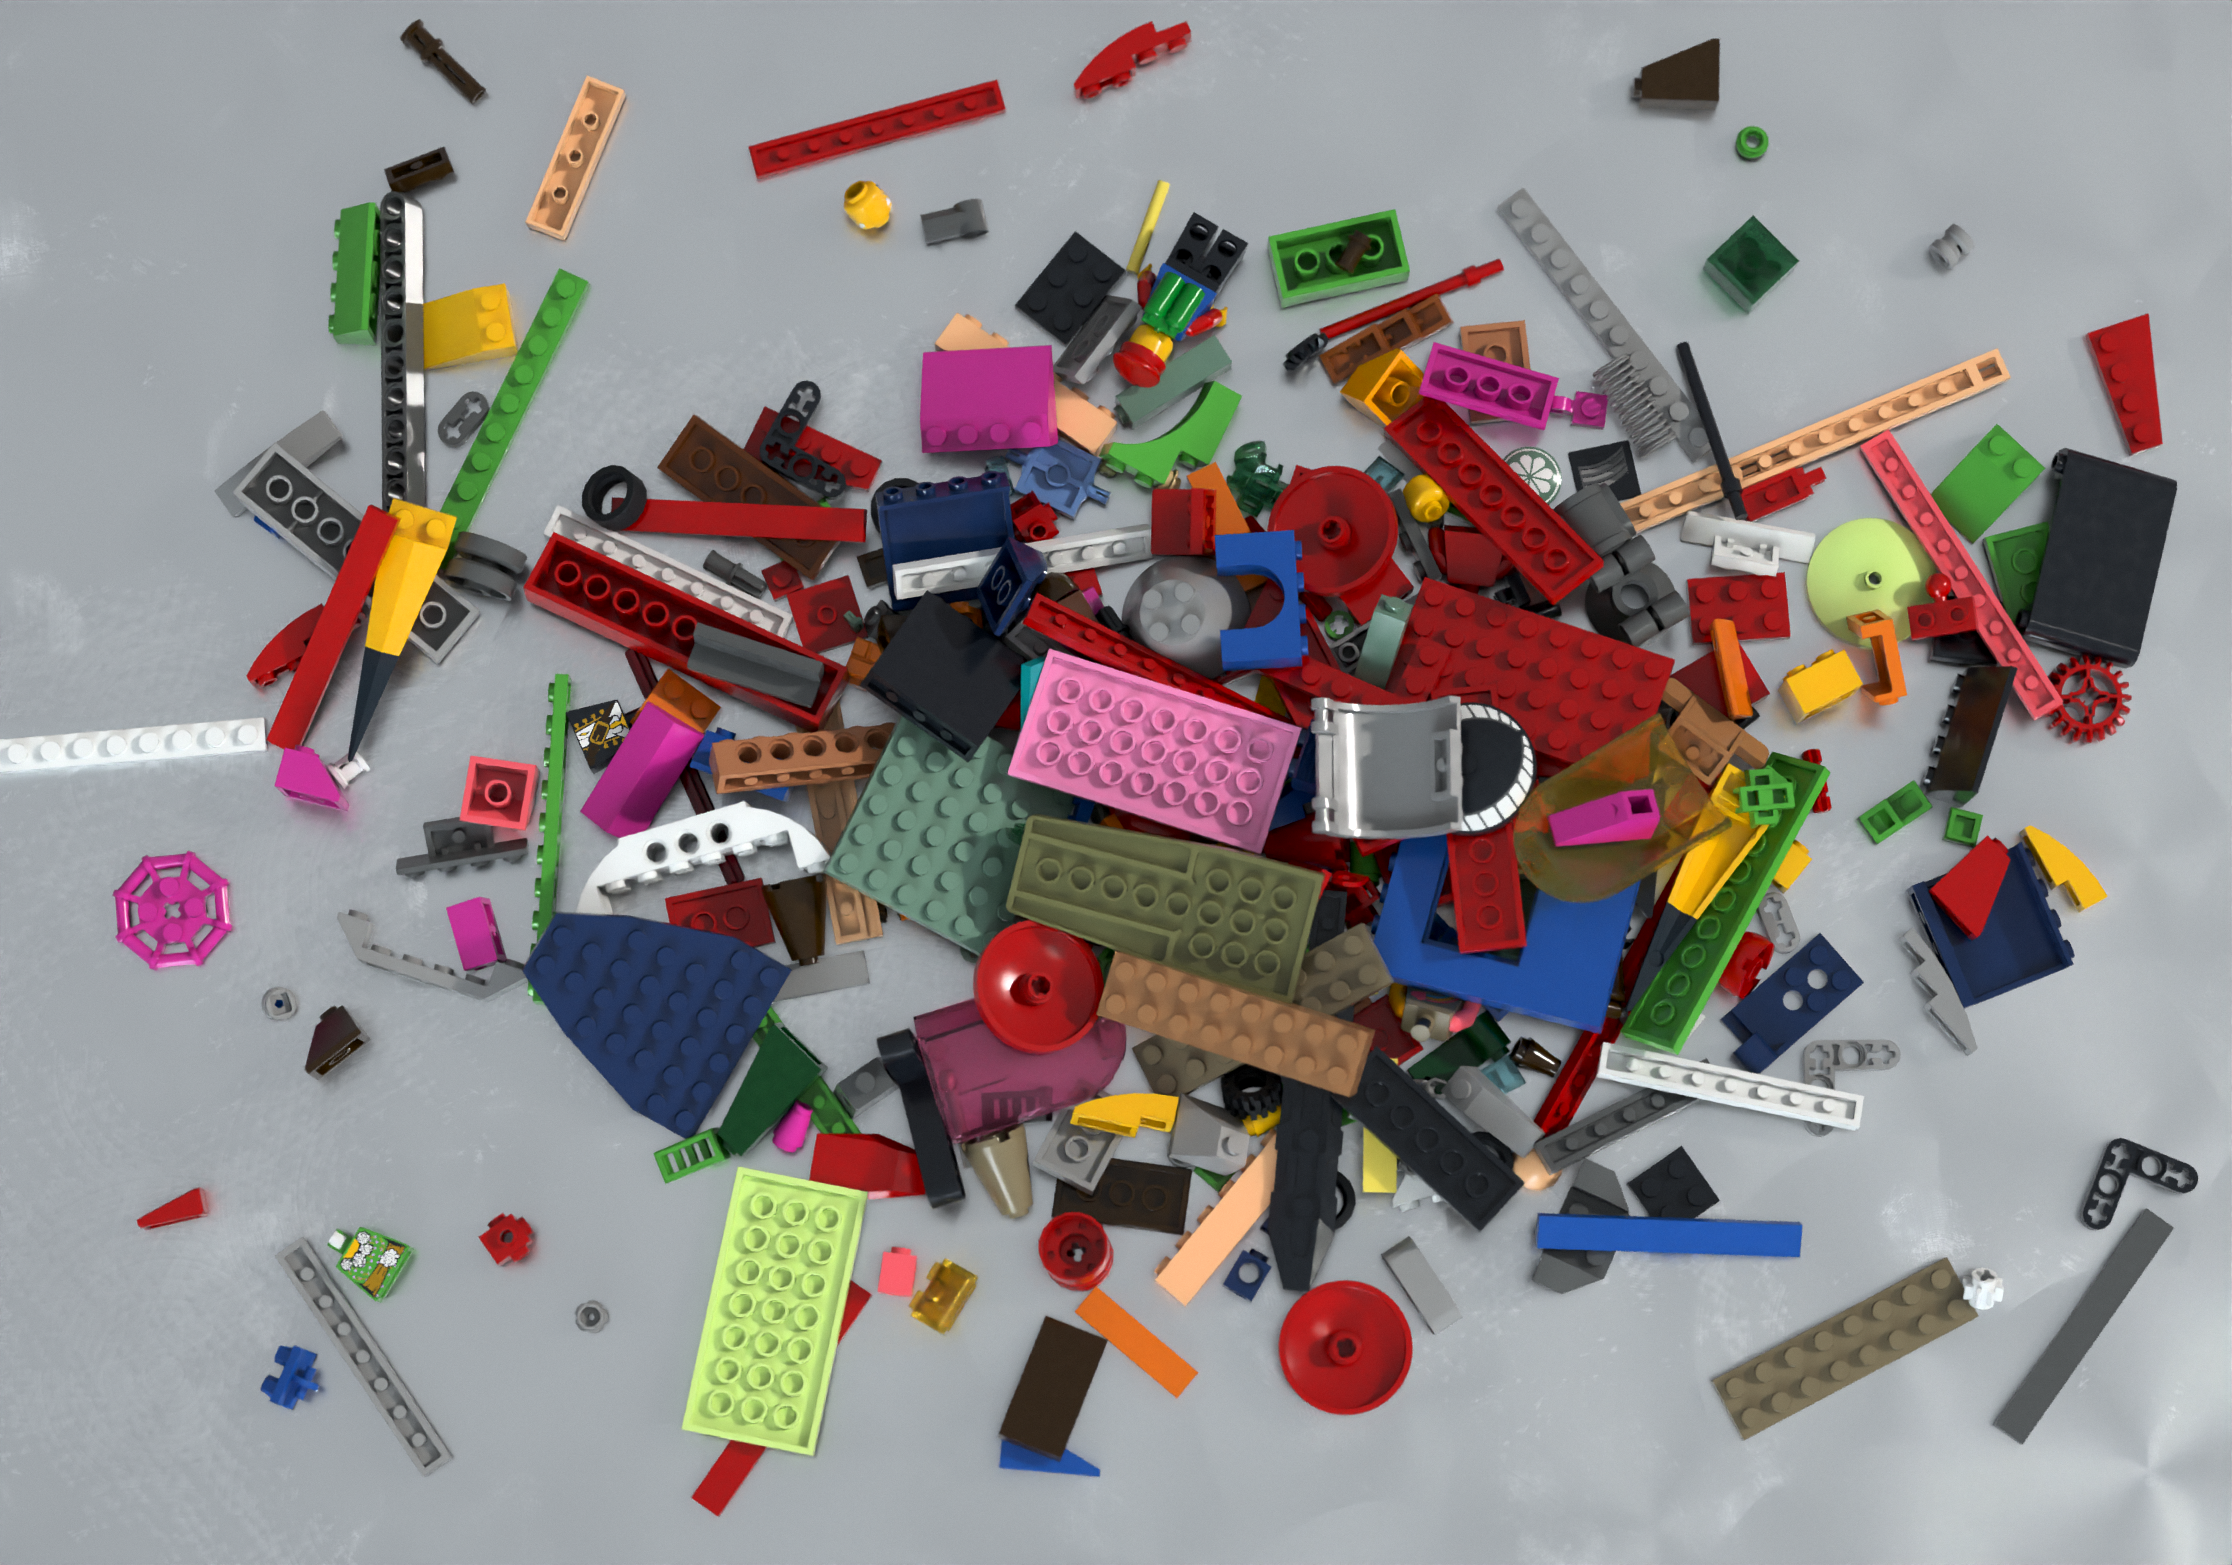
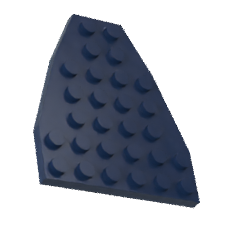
M574 912L554 913L522 968L523 973L563 1033L629 1106L636 1112L685 1139L695 1136L792 971L791 968L732 935L630 915Z

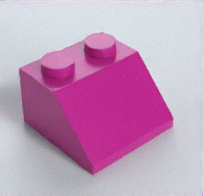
M295 745L294 750L284 749L274 785L283 795L348 811L349 804L328 767L319 758L320 755L314 753L315 750L300 745Z

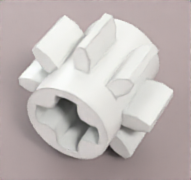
M1977 1268L1972 1272V1277H1963V1299H1969V1304L1976 1309H1989L1993 1307L1994 1300L2002 1301L2004 1287H2002L2003 1279L1997 1278V1274L1991 1269Z

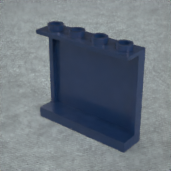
M990 471L983 473L981 476L971 478L958 476L940 483L921 482L914 487L902 489L900 487H889L884 489L883 492L875 493L889 599L893 612L914 609L922 596L897 600L894 594L892 565L999 548L1003 546L1008 537L1014 539L1009 499L1010 486L1005 472ZM977 587L934 594L941 597L947 604L979 599L975 591Z
M2022 842L2008 849L2006 855L2011 859L1984 929L1973 941L1938 907L1930 896L1929 890L1946 874L1926 882L1917 883L1907 889L1931 948L1951 980L1964 1009L2073 965L2072 958L2075 957L2070 942L2067 939L2063 940L2058 929L2062 926L2059 915L2055 909L2050 910L2046 897L2049 896L2047 887L2041 878L2037 879L2032 868L2036 865L2034 857L2029 848L2024 849Z

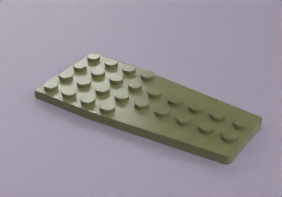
M1032 814L1026 822L1006 908L1010 913L1105 947L1292 1004L1325 873L1226 847L1041 814Z

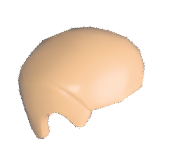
M1534 1148L1525 1158H1522L1515 1152L1512 1154L1514 1160L1513 1172L1525 1182L1523 1186L1527 1189L1542 1191L1552 1187L1562 1174V1170L1549 1176Z

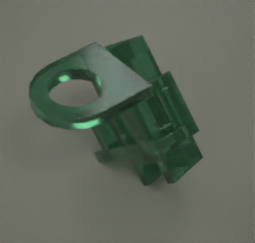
M1252 441L1240 446L1235 451L1234 462L1236 469L1232 476L1228 475L1226 478L1228 487L1240 493L1236 500L1239 509L1255 517H1258L1264 505L1272 509L1280 494L1289 485L1279 480L1282 475L1283 465L1279 464L1275 469L1265 464L1267 447L1264 441ZM1257 448V449L1254 450V451L1244 453L1245 451H1247V450H1249V449ZM1258 479L1268 484L1267 487L1256 482V480ZM1247 500L1255 504V507L1245 503L1244 501Z

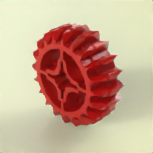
M2083 655L2080 659V665L2075 657H2071L2068 659V667L2060 663L2056 666L2058 673L2051 672L2048 675L2049 680L2053 683V686L2064 702L2059 707L2045 714V716H2055L2056 719L2050 723V726L2054 728L2061 724L2063 726V729L2060 731L2062 737L2069 731H2072L2071 739L2073 742H2077L2081 734H2083L2086 744L2092 742L2093 734L2099 742L2105 739V732L2110 736L2117 732L2114 725L2120 727L2124 725L2125 720L2121 715L2130 713V708L2122 704L2132 699L2131 695L2122 694V691L2129 687V683L2123 682L2119 684L2117 680L2123 675L2122 671L2119 670L2113 675L2110 672L2113 663L2108 662L2104 667H2101L2100 657H2095L2092 664H2090L2088 655ZM2080 675L2077 691L2062 695V689L2066 680L2072 676ZM2093 677L2099 679L2107 687L2108 691L2097 689ZM2084 693H2088V697L2091 696L2094 700L2088 706L2084 705L2085 701L2081 702L2080 700ZM2111 704L2107 718L2100 723L2093 724L2096 707ZM2064 707L2075 709L2079 714V721H2082V723L2073 719Z

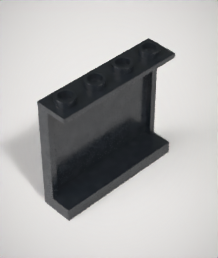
M927 590L859 686L966 762H969L1021 688V664L1028 661L1024 656L1015 653L1001 643L996 636L987 633L977 626L969 617L962 615L949 606L941 597Z

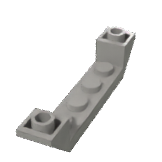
M351 909L348 914L338 913L337 919L357 959L363 964L487 1003L528 982L527 977L522 971L524 964L510 959H506L505 964L496 961L489 985L484 986L486 980L470 974H466L465 979L453 976L454 970L445 966L435 964L434 969L421 966L423 960L406 954L403 955L402 959L390 956V949L372 944L371 950L367 949L375 927L374 924L367 921L369 915Z

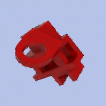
M1338 870L1332 874L1331 881L1327 883L1325 889L1347 892L1345 922L1349 921L1352 927L1360 923L1366 925L1370 921L1373 922L1375 915H1379L1372 903L1380 898L1381 893L1369 876L1350 873L1348 870ZM1363 885L1366 886V888L1368 889V891L1371 893V895H1372L1373 897H1370V896L1368 895V893L1366 892V890L1363 888Z

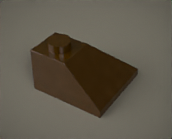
M343 1005L339 1008L333 1006L326 1010L319 1017L322 1021L315 1027L305 1070L317 1080L321 1079L371 1040L349 1010Z

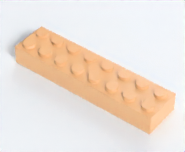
M586 76L526 219L527 227L560 240H566L625 99L624 89Z

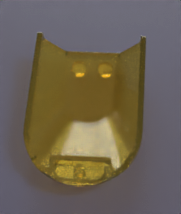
M1657 713L1535 788L1525 799L1518 812L1513 840L1519 865L1528 879L1537 888L1556 899L1566 902L1592 903L1618 894L1732 827V821L1713 804L1676 748L1664 724L1663 717L1660 713ZM1653 789L1661 818L1651 839L1555 847L1548 821L1549 815L1618 792Z

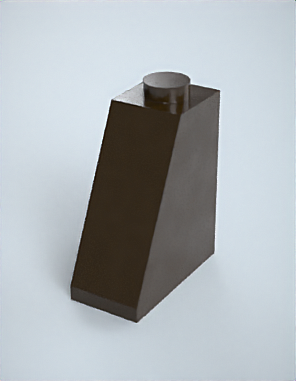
M1720 38L1710 39L1642 67L1639 78L1633 79V97H1638V108L1716 110L1719 103Z

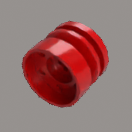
M1081 1212L1061 1214L1053 1218L1044 1227L1039 1238V1256L1050 1277L1060 1287L1070 1291H1088L1099 1286L1109 1276L1114 1263L1113 1247L1102 1225L1092 1216ZM1081 1249L1083 1252L1081 1261L1076 1262L1073 1258L1075 1250Z

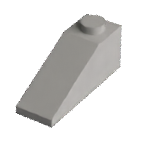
M1460 1066L1441 1090L1465 1115L1522 1158H1525L1530 1153L1535 1143L1539 1142L1545 1134L1534 1121L1477 1067Z

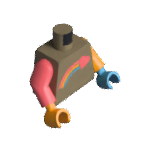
M1396 983L1391 984L1389 1003L1395 1015L1402 1018L1401 1029L1411 1033L1415 1040L1421 1042L1427 1041L1429 1038L1447 1041L1453 1032L1456 1033L1471 1027L1481 1008V1004Z

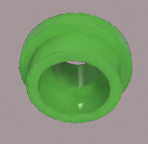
M1757 126L1743 128L1736 138V147L1739 153L1751 159L1762 156L1769 144L1767 134ZM1750 138L1755 139L1758 146L1751 148L1746 144V140Z

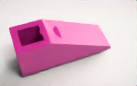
M1653 789L1618 792L1549 815L1548 821L1555 847L1651 839L1661 817Z

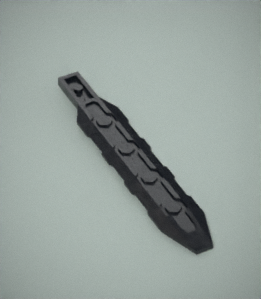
M1323 891L1317 904L1310 932L1309 951L1344 933L1347 892ZM1354 1005L1334 1015V1017L1353 1022ZM1281 1075L1283 1093L1280 1124L1277 1125L1275 1149L1277 1150L1274 1191L1271 1192L1268 1232L1283 1289L1309 1292L1335 1235L1338 1198L1335 1197L1338 1158L1342 1155L1343 1131L1341 1130L1343 1107L1331 1097L1332 1091Z

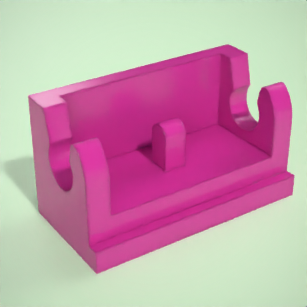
M477 897L446 908L464 971L473 969L478 971L494 966L496 961L500 963L506 962L507 957L489 898Z

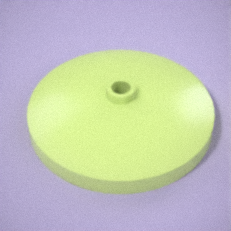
M1857 519L1844 523L1832 530L1816 547L1806 571V596L1812 613L1828 633L1846 644L1872 649L1870 638L1862 639L1848 629L1846 616L1878 609L1893 619L1897 643H1900L1911 636L1907 607L1934 603V599L1925 590V583L1928 577L1937 573L1916 535L1909 529L1886 519ZM1871 575L1876 576L1879 584H1871L1869 577Z

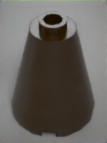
M813 875L761 886L763 897L791 960H799L800 966L819 963L818 956L825 954L826 875Z

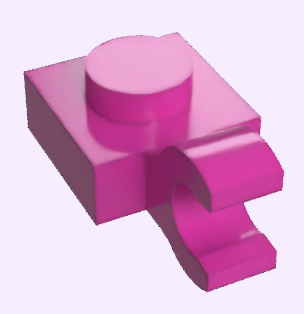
M1576 391L1574 400L1563 396H1554L1550 413L1572 416L1571 425L1603 430L1605 427L1608 404L1606 399L1608 395Z

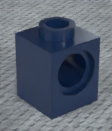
M1251 1248L1249 1253L1242 1250L1222 1286L1251 1303L1272 1267L1267 1264L1269 1258ZM1251 1264L1256 1267L1258 1278L1254 1282L1247 1283L1240 1278L1239 1269L1243 1265Z

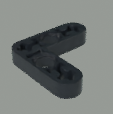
M801 381L792 389L760 446V459L772 470L828 500H836L844 494L846 489V479L843 473L796 447L821 401L819 387L814 382ZM807 389H811L812 397L815 400L813 402L807 401L803 406L802 412L808 413L806 417L798 410L789 408L791 404L795 408L798 407L801 396L798 394L799 391L806 392ZM787 416L796 417L800 422L799 429L794 433L785 432L781 427L783 418ZM775 445H779L780 453L787 458L790 451L795 453L789 461L788 469L782 467L785 464V460L779 457H775L773 460L768 459L769 452L766 448H774ZM799 460H807L812 465V472L806 477L797 476L793 470L794 464ZM819 467L824 470L821 472V477L827 480L832 479L833 476L838 478L837 485L840 487L838 490L832 489L830 492H827L825 490L826 484L817 479L816 485L810 483L816 477Z
M2114 1139L2103 1150L2083 1202L2080 1219L2082 1224L2089 1230L2096 1231L2107 1227L2112 1221L2129 1175L2173 1193L2185 1194L2195 1189L2198 1184V1174L2194 1167L2127 1139ZM2120 1145L2124 1146L2123 1152L2128 1155L2127 1159L2123 1158L2118 1162L2116 1168L2123 1169L2122 1175L2116 1170L2104 1168L2105 1164L2109 1166L2114 1164L2116 1155L2111 1153L2112 1149L2119 1148ZM2146 1157H2153L2159 1162V1171L2154 1176L2147 1175L2142 1169V1162ZM2167 1163L2172 1165L2168 1170L2169 1172L2179 1174L2183 1170L2186 1171L2185 1177L2190 1180L2189 1184H2183L2180 1188L2177 1186L2178 1180L2170 1176L2165 1177V1182L2161 1181V1178L2166 1173ZM2104 1175H2110L2116 1180L2117 1187L2112 1194L2104 1193L2099 1187V1180ZM2094 1194L2101 1199L2111 1200L2110 1205L2107 1203L2102 1204L2100 1214L2104 1216V1220H2099L2095 1224L2091 1222L2092 1216L2088 1214V1211L2096 1209L2099 1200L2093 1199Z

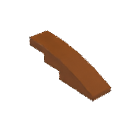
M1436 293L1409 310L1404 309L1380 324L1369 326L1319 356L1333 383L1337 384L1350 378L1358 366L1396 348L1404 351L1450 326L1454 321L1440 295Z

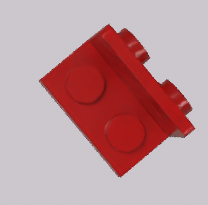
M1206 488L1154 489L1152 491L1151 553L1154 555H1215L1216 490Z

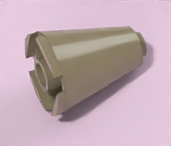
M1012 1123L985 1131L986 1134L979 1138L980 1141H977L976 1135L963 1141L960 1146L964 1155L1002 1215L1009 1214L1010 1219L1029 1213L1028 1207L1033 1205L1024 1124Z

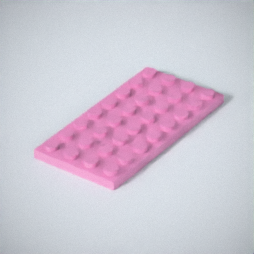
M1049 649L1007 774L1261 856L1302 728Z

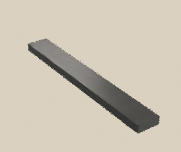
M2149 1209L2143 1210L1993 1424L1995 1427L2020 1445L2025 1442L2174 1227Z

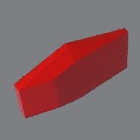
M817 1133L809 1181L868 1192V1200L925 1195L926 1191L915 1149L881 1134Z

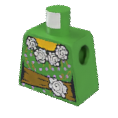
M363 1227L357 1230L354 1237L337 1229L327 1245L342 1254L336 1268L373 1300L380 1303L414 1250L413 1247Z

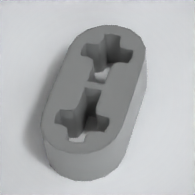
M1770 892L1765 894L1757 908V914L1766 937L1770 942L1774 943V951L1780 954L1790 953L1798 946L1800 933L1788 902L1780 893ZM1768 899H1771L1773 903L1780 904L1781 908L1777 910L1779 921H1775L1771 912L1766 913L1764 911V908L1768 905ZM1778 925L1782 926L1785 934H1792L1793 938L1789 941V947H1785L1784 943H1777L1776 938L1780 936Z

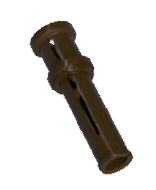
M420 19L413 22L403 32L400 40L404 44L408 43L419 53L420 60L423 63H431L469 99L471 104L476 103L484 95L486 89L444 50L443 41L440 38L435 39L423 27L424 23ZM448 66L465 81V84L448 68Z

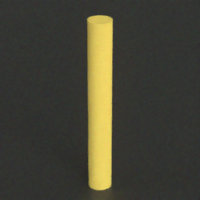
M1158 180L1126 268V271L1135 275L1139 273L1170 184L1165 181Z

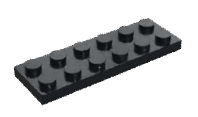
M1377 1046L1367 1056L1356 1094L1351 1097L1335 1092L1331 1094V1097L1479 1233L1525 1184L1516 1173Z

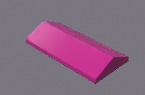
M1434 342L1418 394L1545 430L1559 378Z
M647 701L580 812L604 831L618 838L646 831L702 741L704 734Z

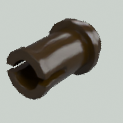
M1356 230L1353 235L1349 234V242L1339 259L1335 262L1338 268L1352 275L1366 250H1371L1370 243L1372 242V239Z

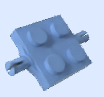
M1058 439L1057 444L1050 447H1034L1028 454L1016 448L1008 449L1006 453V459L1022 465V475L1014 489L1015 492L1025 496L1034 491L1042 505L1049 503L1054 511L1071 519H1074L1081 503L1087 497H1091L1106 505L1111 492L1094 485V476L1102 459Z

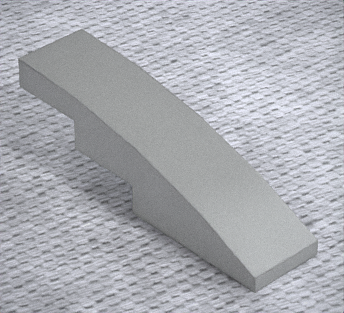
M321 411L281 438L276 444L307 468L343 436L327 413ZM268 449L215 490V493L232 517H239L247 510L244 505L233 497L232 492Z
M1912 927L1898 940L1919 962L1920 965L1911 974L1932 996V999L1923 1007L1968 1056L1978 1049L1968 1016L1951 980L1935 954Z

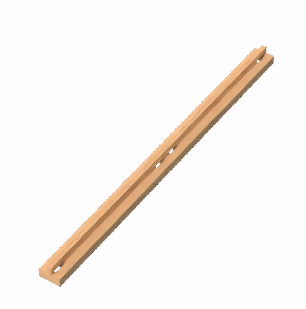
M1997 348L1731 457L1729 462L1735 478L1739 479L1742 489H1745L1794 467H1800L1885 432L1888 429L1890 430L2009 381L2011 377ZM1993 364L1995 365V366H1993V367H1991V368H1988V369H1986V370H1984V371L1979 372L1980 369H1983V368L1988 367V366L1993 365ZM1783 450H1786V452H1784V453H1782V454H1779V455L1774 456V457H1772V458L1770 457L1771 455H1774V454L1779 453V452H1781V451H1783ZM1754 462L1757 463V464L1752 465V466H1750V467H1748V468H1745V469H1743V470L1740 469V468H1742V467H1744V466H1747V465H1749V464H1752V463H1754ZM1717 464L1620 503L1633 524L1636 534L1683 515L1687 511H1693L1724 498L1720 486L1722 479Z

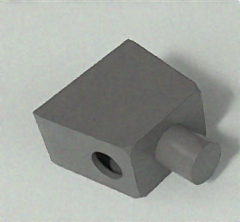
M876 1057L840 1081L833 1093L853 1120L896 1091L899 1085L884 1065L882 1058Z

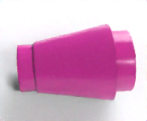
M795 1101L794 1105L773 1130L774 1137L772 1142L785 1151L796 1152L798 1147L803 1146L813 1108L802 1101Z

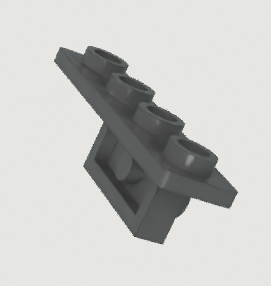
M460 817L425 822L423 829L428 854L397 859L396 873L397 875L405 874L406 877H417L424 874L425 871L438 869L439 872H448L455 870L459 865L465 864L479 867L490 863V860L503 858L504 861H515L528 854V839L522 838L495 843L492 826L460 821Z

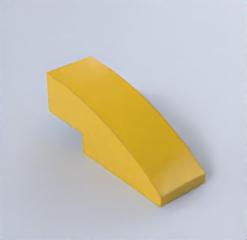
M2031 825L2019 832L2027 848L2030 849L2050 889L2053 890L2063 884L2079 913L2108 897L2096 877L2067 847Z
M1133 1093L1095 1099L1075 1106L1070 1124L1133 1138L1136 1137L1139 1126L1170 1133L1175 1120L1179 1097Z

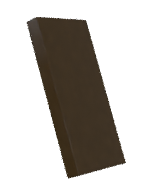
M1111 1158L1092 1195L1057 1178L1051 1217L1055 1218L1066 1212H1081L1092 1216L1101 1225L1183 1236L1192 1169Z
M1045 1316L997 1438L1060 1462L1108 1340Z

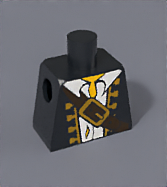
M612 700L566 712L593 774L598 773L609 765L633 726L630 721L640 707L624 713L619 701Z

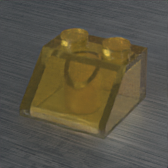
M945 1258L942 1264L937 1261L934 1263L926 1277L931 1282L923 1293L918 1290L909 1304V1308L913 1309L910 1315L912 1318L943 1337H946L980 1281L979 1277Z

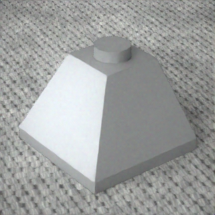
M1181 1093L1173 1123L1168 1156L1227 1176L1245 1167L1250 1135L1239 1114L1234 1117L1231 1115L1230 1110L1227 1111L1225 1108Z

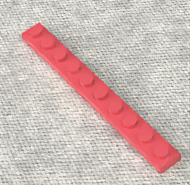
M1889 429L1861 445L1860 450L1939 573L1945 574L1950 579L1952 585L1951 592L1955 598L1974 597L1979 630L1976 631L1999 666L2018 668L2012 687L2033 720H2037L2062 705L2064 701Z

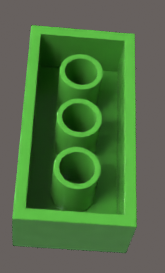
M1395 209L1268 237L1267 248L1281 308L1407 281L1409 277V264ZM1356 230L1372 239V242L1370 243L1371 250H1366L1352 275L1338 268L1335 262L1348 244L1349 234L1353 235Z

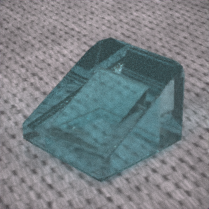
M1510 1054L1480 1070L1505 1095L1526 1083L1519 1069L1515 1067V1062L1509 1059Z

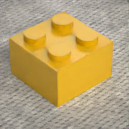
M1831 649L1816 657V661L1811 664V667L1806 669L1805 665L1802 664L1787 672V676L1782 678L1784 682L1778 689V692L1796 724L1853 696L1863 685L1845 650L1835 654L1834 650Z

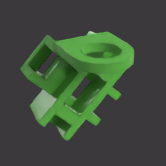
M1765 765L1761 769L1744 770L1746 786L1733 789V794H1739L1740 807L1735 808L1736 814L1749 813L1751 829L1759 825L1768 824L1770 827H1775L1779 823L1778 810L1795 808L1793 783H1789L1769 765ZM1783 791H1785V793H1786V802H1787V803H1785V801H1784V792H1783ZM1755 792H1757L1758 805H1756Z

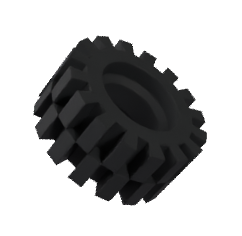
M1245 1063L1221 1078L1223 1102L1226 1110H1230L1231 1115L1234 1117L1239 1114L1240 1119L1246 1120L1247 1115H1249L1251 1120H1257V1115L1261 1114L1262 1118L1268 1117V1110L1274 1113L1277 1111L1276 1105L1280 1106L1282 1103L1283 1092L1280 1074ZM1249 1087L1261 1088L1255 1092H1243L1244 1089Z

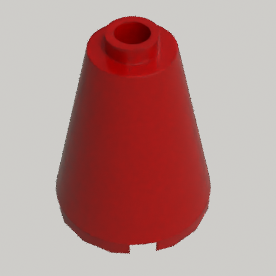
M1315 812L1305 814L1306 818L1270 830L1262 851V854L1265 853L1268 859L1289 863V860L1292 859L1331 870L1342 871L1349 869L1345 862H1350V838L1312 833V822L1315 821Z

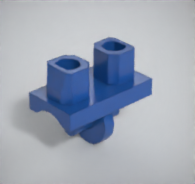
M295 1345L293 1348L279 1346L274 1362L284 1366L280 1378L268 1375L260 1388L262 1392L271 1397L269 1401L293 1410L298 1398L304 1400L308 1388L318 1392L320 1385L312 1382L317 1370L312 1368L317 1354Z

